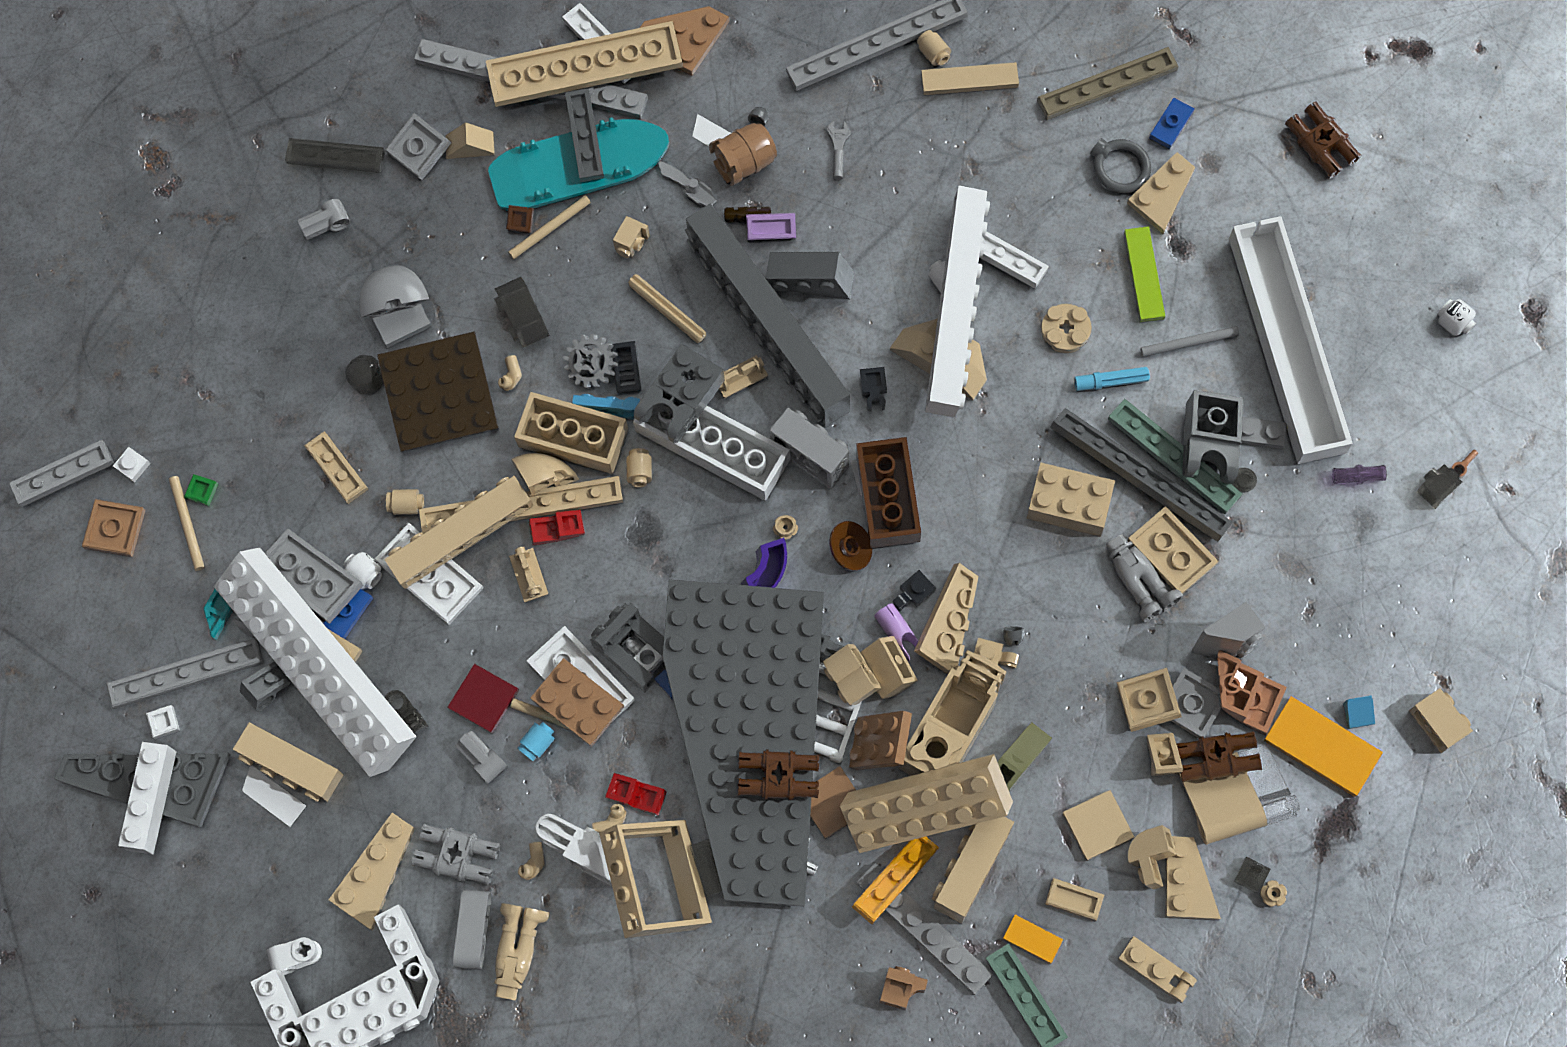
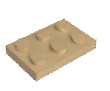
M1166 506L1127 540V542L1131 541L1133 546L1138 548L1147 557L1156 572L1173 590L1178 589L1182 594L1219 562Z

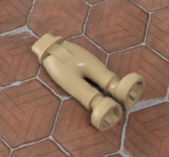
M501 903L500 912L505 917L506 924L502 926V935L495 962L496 980L494 984H498L496 997L516 1000L518 988L522 989L520 984L524 982L530 969L534 952V939L537 933L535 928L539 923L546 922L549 919V912L525 907L523 927H521L518 947L515 949L516 933L518 932L517 926L519 919L522 917L524 907Z

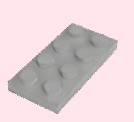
M289 529L265 553L310 609L329 624L364 586L359 579Z

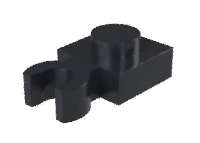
M885 367L860 369L862 396L870 395L867 399V410L869 412L872 411L873 402H879L881 410H885L886 401L881 395L887 393Z

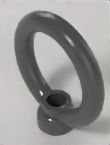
M1101 138L1090 152L1095 157L1094 170L1098 180L1111 191L1117 193L1135 192L1148 181L1151 175V161L1147 152L1133 141L1116 139L1106 142ZM1126 149L1133 152L1139 158L1142 170L1140 176L1135 181L1126 184L1118 183L1106 174L1104 160L1111 151Z

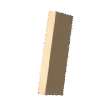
M325 431L304 445L347 504L369 490Z

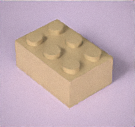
M1040 462L1026 519L1101 537L1115 480Z

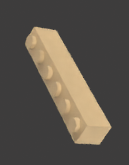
M515 476L501 479L496 484V488L489 492H481L475 497L474 502L468 506L462 505L453 511L454 515L445 520L443 518L436 521L431 526V530L424 534L423 532L416 534L410 539V543L403 548L399 546L388 553L389 557L384 560L404 589L408 588L533 507L534 505Z

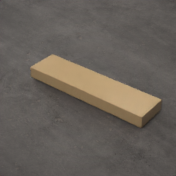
M1017 62L921 70L923 95L1019 88Z

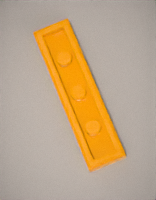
M926 836L910 840L857 899L852 908L873 925L938 851L939 847Z

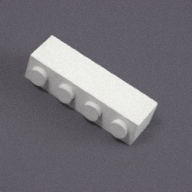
M142 742L118 845L127 851L154 855L176 751L168 745Z

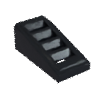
M636 341L613 344L611 352L617 353V356L613 358V362L618 363V366L613 367L617 394L642 390ZM631 350L632 355L618 357V352ZM632 360L633 362L632 365L619 366L621 361ZM634 369V374L620 376V371ZM635 379V384L621 386V381Z

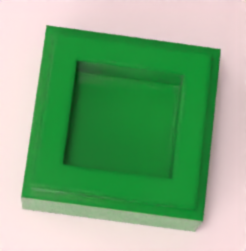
M193 474L184 498L209 507L218 483L217 481Z

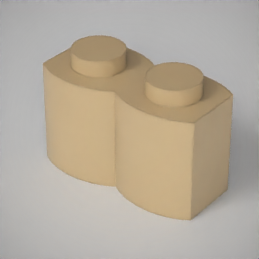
M847 644L823 661L826 667L824 669L826 676L832 682L835 681L839 688L838 695L846 704L857 705L881 688L878 680L854 644Z

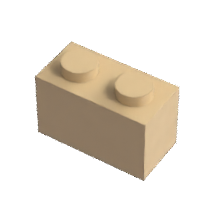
M894 636L879 638L860 652L880 684L881 688L876 692L882 699L897 696L918 681Z
M1441 688L1409 710L1440 753H1443L1473 731L1470 728L1471 723L1468 718L1457 711L1452 697L1448 693L1443 692Z

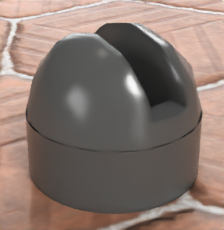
M763 107L754 108L748 116L750 124L760 123L765 126L769 118L767 110Z
M1018 626L1004 627L1003 637L1006 644L1012 646L1013 641H1015V645H1019L1024 638V628Z

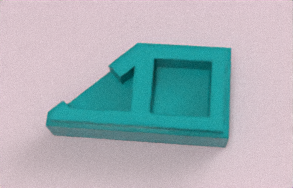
M214 589L203 610L209 625L210 635L213 639L217 640L233 610L219 592Z

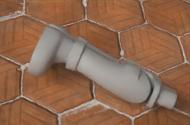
M1123 534L1106 544V547L1111 552L1109 557L1113 560L1119 577L1134 596L1138 605L1141 604L1140 617L1144 622L1155 619L1161 614L1162 610L1166 612L1182 600L1184 596L1180 590L1167 591L1165 589V584L1160 580L1155 568L1138 548L1133 546L1131 541L1127 542ZM1140 579L1146 583L1153 596L1158 600V603L1151 599V595L1145 589Z

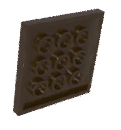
M475 331L377 354L401 452L499 429Z

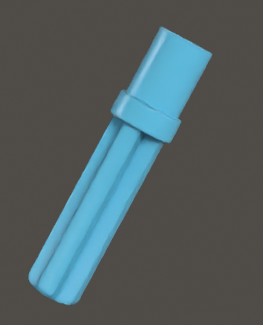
M1147 367L1075 376L1076 391L1099 390L1104 387L1148 382L1150 380V372Z

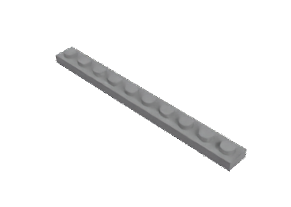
M421 39L414 60L419 65L490 82L486 60L498 57ZM608 84L582 88H589L593 108L638 119L642 118L648 100L647 94ZM565 92L549 95V97L566 101Z

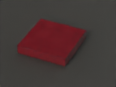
M474 663L447 708L493 734L519 692V688Z

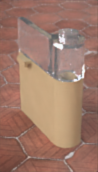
M1267 743L1258 745L1257 748L1245 749L1232 754L1235 757L1259 753L1262 763V770L1239 773V776H1236V778L1229 776L1212 779V781L1204 778L1182 782L1181 773L1178 774L1196 813L1198 830L1205 845L1297 817V811L1300 810L1299 801L1295 795H1291Z

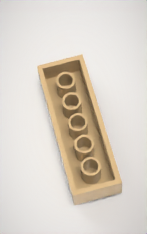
M992 754L848 792L840 808L859 853L1005 817L1009 813L1013 800L996 757Z

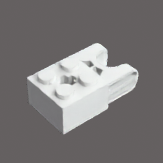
M545 814L539 818L536 824V832L546 846L563 854L562 856L571 866L612 887L599 832L589 827L583 830L553 814Z

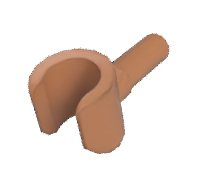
M1472 450L1462 462L1454 463L1450 473L1455 467H1459L1462 469V474L1458 479L1463 478L1467 472V466L1477 456L1478 452Z

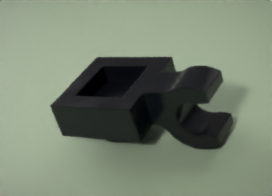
M918 570L900 585V590L903 593L898 595L892 602L899 612L911 602L918 607L936 591V587Z

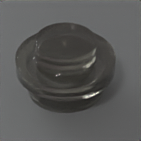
M1239 468L1238 475L1232 485L1242 493L1250 492L1256 486L1257 477L1251 469Z

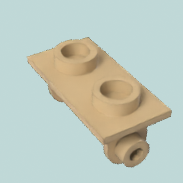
M755 355L724 371L725 381L719 388L724 398L768 377L761 357L758 358Z
M525 547L515 549L516 554L510 555L509 558L524 603L548 595L534 549L525 550Z

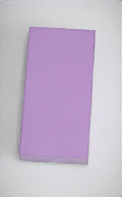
M795 213L746 215L747 240L796 238Z

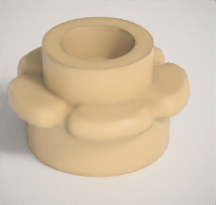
M783 515L775 520V525L773 526L775 535H779L780 538L785 540L790 539L792 535H796L798 525H796V520L792 516ZM785 525L788 526V529L786 530L783 529V526Z
M1271 880L1266 883V886H1262L1260 895L1266 905L1270 907L1275 905L1281 906L1286 901L1287 890L1283 884H1278L1277 881ZM1272 891L1276 892V896L1272 895Z

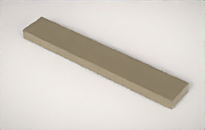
M1169 47L1038 96L1037 102L1046 120H1050L1175 72L1179 66Z

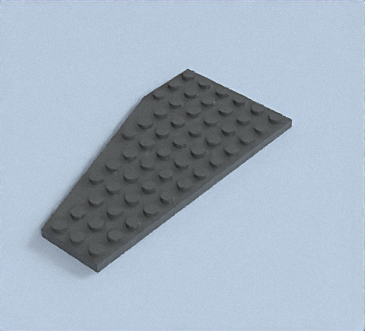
M669 579L662 658L724 901L804 907L811 797H794V799L788 801V798H767V800H764L760 795H738V778L762 780V777H764L762 769H738L739 752L763 753L766 749H769L771 752H789V750H793L798 755H814L824 592ZM779 765L775 773L772 774L776 776L778 785L782 777L785 776L780 773ZM795 770L793 778H795V781H812L813 771Z

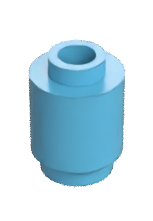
M544 722L540 725L534 723L519 741L521 744L517 749L534 761L537 756L540 758L555 740L552 736L555 731Z

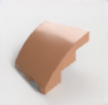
M1219 650L1217 660L1221 708L1239 722L1266 735L1287 687L1264 677V673L1242 664L1241 659Z

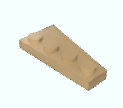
M960 563L953 565L914 652L946 674H949L951 668L957 669L959 658L963 656L965 645H962L964 633L968 631L970 622L967 619L969 608L973 607L979 577Z

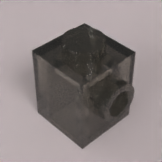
M1444 464L1438 470L1433 467L1423 477L1425 482L1417 492L1436 509L1458 489L1463 481L1460 480L1458 473L1454 469L1448 468Z

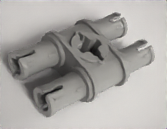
M423 824L421 829L424 831L420 832L419 840L439 844L442 849L438 855L416 849L413 854L416 858L412 857L411 861L412 866L433 870L437 876H440V874L456 878L460 882L468 879L489 885L491 881L489 877H492L493 869L471 864L470 859L474 854L496 860L498 857L496 851H500V843L479 839L476 833L468 834L456 831L452 827L444 830ZM458 849L462 855L461 857L456 856L454 860L450 854L451 852L456 853Z

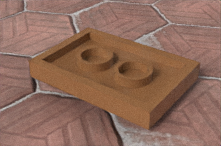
M564 658L530 698L591 747L624 708V704Z
M897 711L858 717L854 727L855 735L853 747L850 751L849 768L864 770L904 765L912 713Z

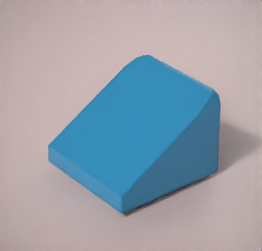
M1372 695L1348 699L1343 703L1349 729L1375 725Z

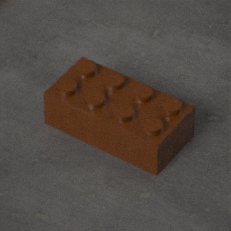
M907 437L856 443V457L870 549L920 542L921 527Z

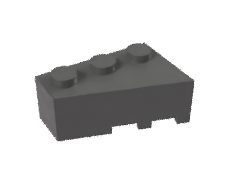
M770 252L765 279L773 289L781 292L791 291L850 299L854 271L840 252Z

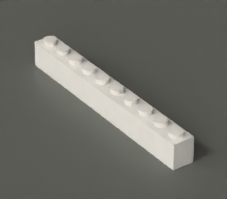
M958 186L954 197L925 412L954 418L958 409H963L966 396L962 394V387H966L968 372L964 370L965 365L969 364L971 350H968L967 347L968 343L972 342L974 328H970V323L974 321L977 307L973 306V300H977L979 285L975 284L976 278L979 279L981 275L982 264H979L978 261L979 257L982 258L985 243L981 242V237H985L987 222H984V216L988 215L990 201H986L987 191Z

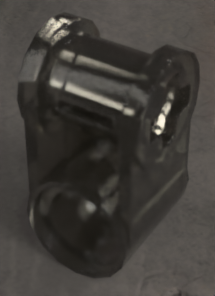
M392 690L385 695V699L390 705L397 698L403 699L402 707L395 709V711L413 733L422 728L426 729L429 727L419 711L414 708L403 692Z

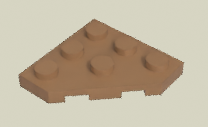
M708 6L643 22L640 28L673 21L683 67L678 69L693 76L730 21L729 16Z

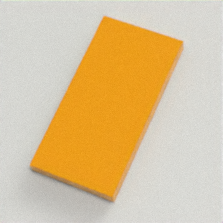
M1292 696L1263 740L1354 797L1359 794L1383 753Z

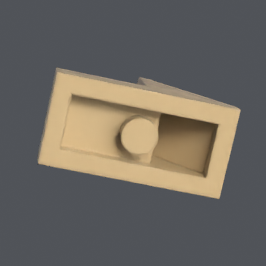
M1174 734L1147 735V745L1151 757V776L1174 775L1183 772Z

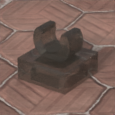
M1246 856L1234 882L1258 894L1271 869Z

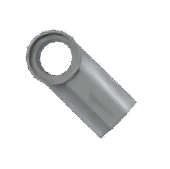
M332 199L325 202L321 206V210L299 219L298 223L306 239L309 240L329 230L340 231L345 229L350 224V219L341 200Z
M472 730L464 734L455 745L487 784L507 767L505 762L492 749L489 750Z

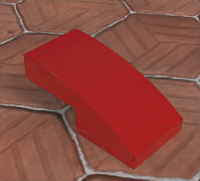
M581 510L556 512L555 516L531 518L528 522L532 546L563 541L585 534Z
M614 773L605 798L658 816L667 791L660 787L642 783L637 779Z

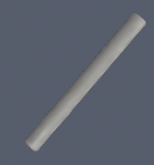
M1237 326L1144 346L1140 348L1142 357L1239 336V329Z

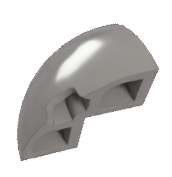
M400 265L384 267L373 272L365 280L360 292L359 306L361 318L381 316L395 308L415 307L429 300L422 281L412 270Z

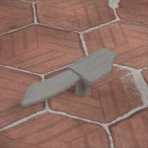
M661 161L658 162L661 175L684 187V194L695 203L705 207L710 203L713 206L717 202L711 188L700 179L693 178L690 180L675 167Z

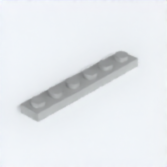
M874 863L857 881V885L865 891L883 870ZM904 890L885 910L972 994L975 995L993 976L980 961Z

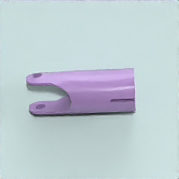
M891 603L880 609L874 617L888 637H895L907 661H910L902 641H909L916 647L918 639L895 605Z

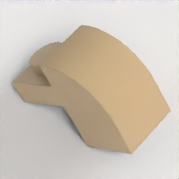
M1163 825L1147 829L1133 839L1128 850V862L1136 867H1141L1138 868L1141 882L1153 890L1163 887L1157 861L1177 855L1170 829Z

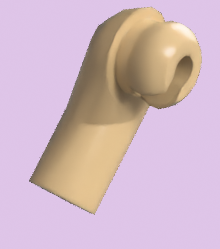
M621 804L611 806V812L607 819L592 823L593 829L600 833L617 824H623L626 819L624 807Z

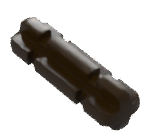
M726 207L724 209V220L726 222H735V219H738V222H747L746 215L771 214V208L738 207V209H734V207Z

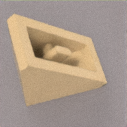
M465 122L445 135L452 142L446 149L447 159L495 155L493 131Z

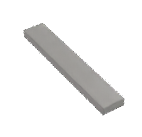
M256 638L115 680L106 683L111 706L113 709H117L264 664L259 642Z

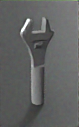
M833 120L827 126V132L834 145L833 179L842 180L843 146L846 139L851 135V130H848L846 122H844L843 129L834 128Z

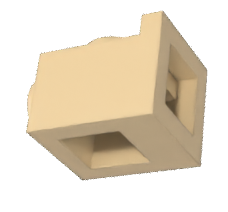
M626 216L613 239L616 252L624 258H632L636 251L639 252L641 250L644 240H648L650 237L648 225Z

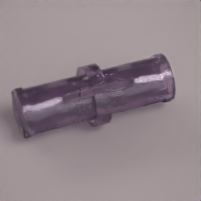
M1358 464L1350 468L1332 469L1334 484L1356 482L1357 485L1368 481H1386L1387 478L1385 465L1363 467L1362 464Z

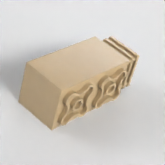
M967 650L965 657L960 662V666L956 670L951 668L906 747L904 765H900L898 769L913 776L962 763L996 704L998 697L996 692L999 691L1000 685L1004 682L1006 671L990 659Z

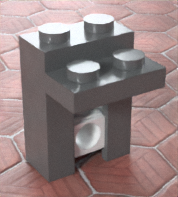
M631 602L629 605L624 603L622 607L617 606L610 613V619L603 626L599 625L591 634L592 638L590 641L599 653L645 693L656 682L654 678L666 669L662 658L664 636L640 616L638 608ZM633 636H635V637H636L637 639H639L645 646L641 647V644H640V643H637V640H633V639H631V638H633ZM625 644L627 646L626 649L628 648L629 652L634 653V658L622 648ZM650 654L655 657L651 664H643L641 662L645 655Z

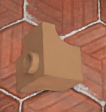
M895 966V968L889 967L880 1003L906 1011L910 997L916 993H924L928 980L915 976V974L910 973L909 969Z

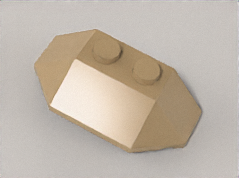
M937 319L904 328L890 347V350L930 374ZM972 339V342L968 343L967 347L968 350H971L969 364L965 365L964 371L968 372L966 387H962V394L974 400L986 383L987 378L980 344Z

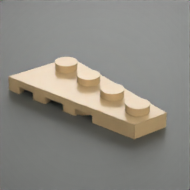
M391 813L329 898V901L373 931L376 924L374 917L379 914L380 909L382 910L389 887L394 881L396 870L404 857L415 828L394 813Z

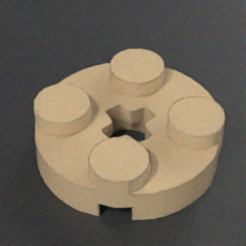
M1073 304L1052 306L1043 318L1041 334L1044 341H1047L1053 350L1060 353H1073L1089 340L1092 328L1091 321L1083 307ZM1066 323L1072 326L1073 329H1070L1069 333H1064V329L1059 327Z

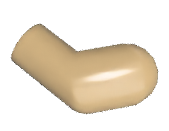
M515 355L504 359L508 372L498 380L499 387L505 391L514 389L522 377Z
M542 842L529 844L531 858L519 867L518 874L521 878L531 880L543 869L545 862Z

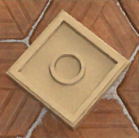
M1167 668L1117 682L1131 732L1182 717Z
M1111 790L1062 813L1086 861L1135 838Z

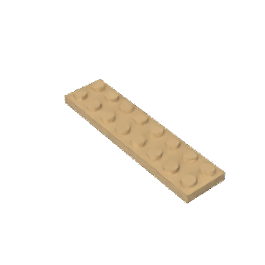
M673 21L486 60L496 107L683 67Z

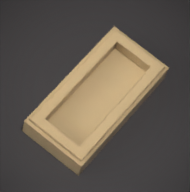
M1053 878L1045 905L1097 921L1104 895Z

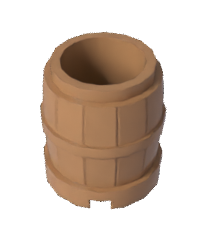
M752 123L740 129L737 128L731 134L722 139L718 138L709 144L710 154L715 152L717 158L713 161L723 180L726 183L731 182L730 186L740 183L745 177L759 173L763 168L773 163L777 157L774 141L767 129L760 123Z

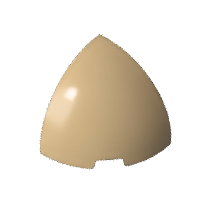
M528 453L511 459L531 495L552 484L554 486L572 484L579 480L576 473L565 462L551 455Z

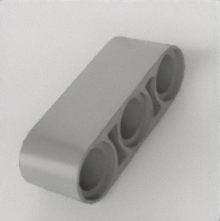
M465 889L462 891L453 956L454 967L482 969L491 906V892Z

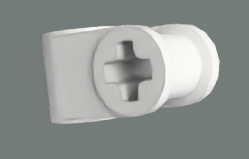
M303 937L270 947L266 952L271 971L276 969L282 972L283 975H287L297 969L318 962L322 955V948L316 941ZM306 946L311 947V950L307 951L308 956L303 955V952L306 951Z

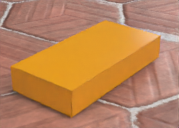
M1014 915L1003 937V940L1049 964L1053 962L1063 941L1062 938L1017 915Z

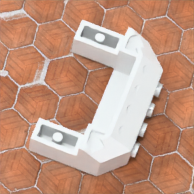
M396 905L374 917L397 966L304 1015L301 1014L282 972L274 969L250 982L279 1047H373L379 1043L381 1045L395 1038L396 1034L417 1027L420 1021L427 1018L439 979L431 959L426 956L404 908Z

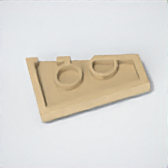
M1176 152L1128 199L1127 204L1164 234L1195 170V166Z
M1172 836L1177 855L1166 858L1165 917L1220 920L1216 902L1194 837Z

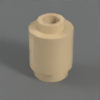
M928 30L918 38L919 50L933 66L944 65L950 59L951 49L936 32Z
M643 448L630 450L629 455L626 457L627 482L632 484L633 487H645L652 481V458L649 455V451Z
M418 489L393 490V492H387L386 494L387 512H393L394 515L419 514V509L424 508V495L419 494Z

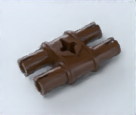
M1315 101L1312 103L1313 106L1310 104L1304 112L1317 127L1309 129L1298 114L1293 115L1294 119L1290 117L1285 125L1297 137L1298 146H1302L1311 157V161L1318 163L1331 179L1334 177L1333 174L1338 175L1343 168L1331 156L1330 152L1338 150L1349 166L1354 164L1353 161L1356 163L1362 157V154L1351 144L1349 134L1340 128L1335 122L1336 119L1328 116L1319 106L1318 102Z
M1254 731L1238 735H1231L1225 732V735L1206 738L1201 736L1197 741L1176 743L1180 759L1200 756L1205 759L1201 763L1182 765V782L1204 778L1212 781V779L1229 776L1236 778V776H1239V773L1262 770L1259 753L1240 757L1232 755L1234 751L1257 748ZM1216 753L1219 754L1221 760H1218V757H1216Z
M766 749L763 753L739 752L738 769H762L764 777H762V780L738 778V795H760L764 800H767V798H788V801H791L794 797L818 798L819 790L817 789L819 781H795L793 773L795 770L818 772L819 755H798L793 750H789V752H771L769 749ZM778 765L780 773L785 775L782 777L779 785L776 776L772 775L775 773Z

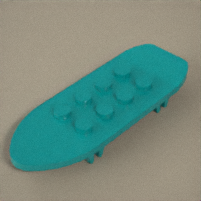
M612 117L609 118L608 122L600 120L599 124L595 126L604 178L580 182L572 132L537 142L530 140V143L526 145L525 142H522L519 147L512 148L498 156L488 167L497 204L500 209L508 211L509 205L537 208L634 180L651 170L662 159L669 147L668 134L661 127L641 120H614Z

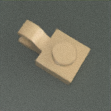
M978 638L974 653L990 659L997 665L1001 664L1011 668H1016L1019 660V654L1002 652L1003 644Z

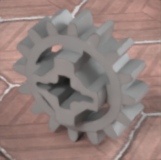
M591 334L589 338L586 335H581V342L574 339V348H566L570 352V356H564V360L569 361V364L564 369L571 371L568 378L576 379V385L581 386L584 384L585 388L590 389L592 384L594 387L599 388L600 381L608 383L607 375H615L611 368L618 366V363L613 362V358L617 356V353L610 352L613 344L606 343V338L601 336L598 338L595 334ZM596 345L598 346V348H594L591 350L588 349L587 346ZM588 373H591V374H594V377H589V378H587V377H584L583 375H584V374L587 375Z

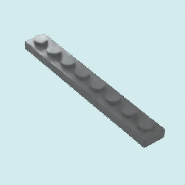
M1065 408L1050 426L1051 429L1215 541L1219 542L1233 523L1227 517Z

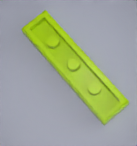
M1149 226L1125 229L1124 237L1140 322L1164 320L1166 316Z

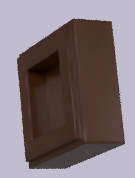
M509 205L506 229L530 233L532 231L534 208Z

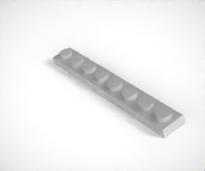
M941 0L786 67V72L794 88L798 91L916 40L928 30L934 32L967 17L968 12L961 0Z

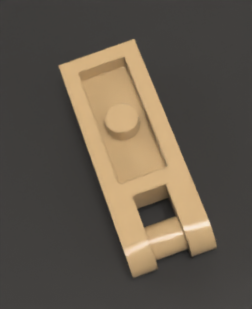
M1134 936L1118 958L1119 961L1180 1003H1183L1187 997L1185 993L1189 987H1193L1197 982V979L1191 974L1183 971ZM1173 976L1180 980L1177 987L1169 984Z

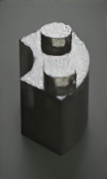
M522 277L494 288L498 296L494 298V301L499 311L504 310L512 326L508 330L514 342L519 340L524 348L550 336Z

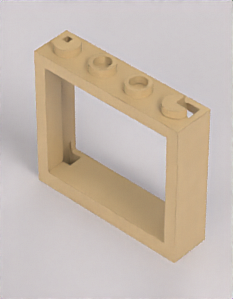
M686 820L617 824L599 833L625 938L691 931L712 923ZM662 836L684 921L646 925L624 839ZM697 913H699L700 919H697Z

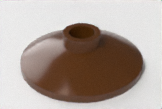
M852 521L841 522L833 528L830 534L829 545L836 562L844 569L850 571H858L865 568L872 557V548L870 549L868 533L865 529Z

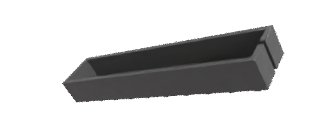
M711 203L687 217L685 232L688 236L687 243L693 252L698 251L704 268L707 271L711 269L715 275L713 278L717 286L727 291L729 302L734 308L738 307L742 312L741 318L748 327L752 326L756 331L754 335L761 346L765 344L769 349L768 355L775 365L780 364L786 381L789 384L793 382L798 389L796 393L803 403L807 402L811 407L810 413L817 423L821 421L824 427H827L849 413L850 393Z

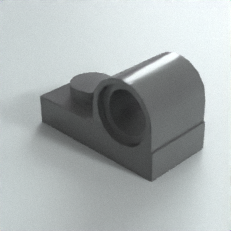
M274 661L243 680L240 685V693L256 711H261L273 702L278 691L292 682Z

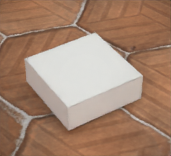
M172 705L146 713L154 739L180 731Z

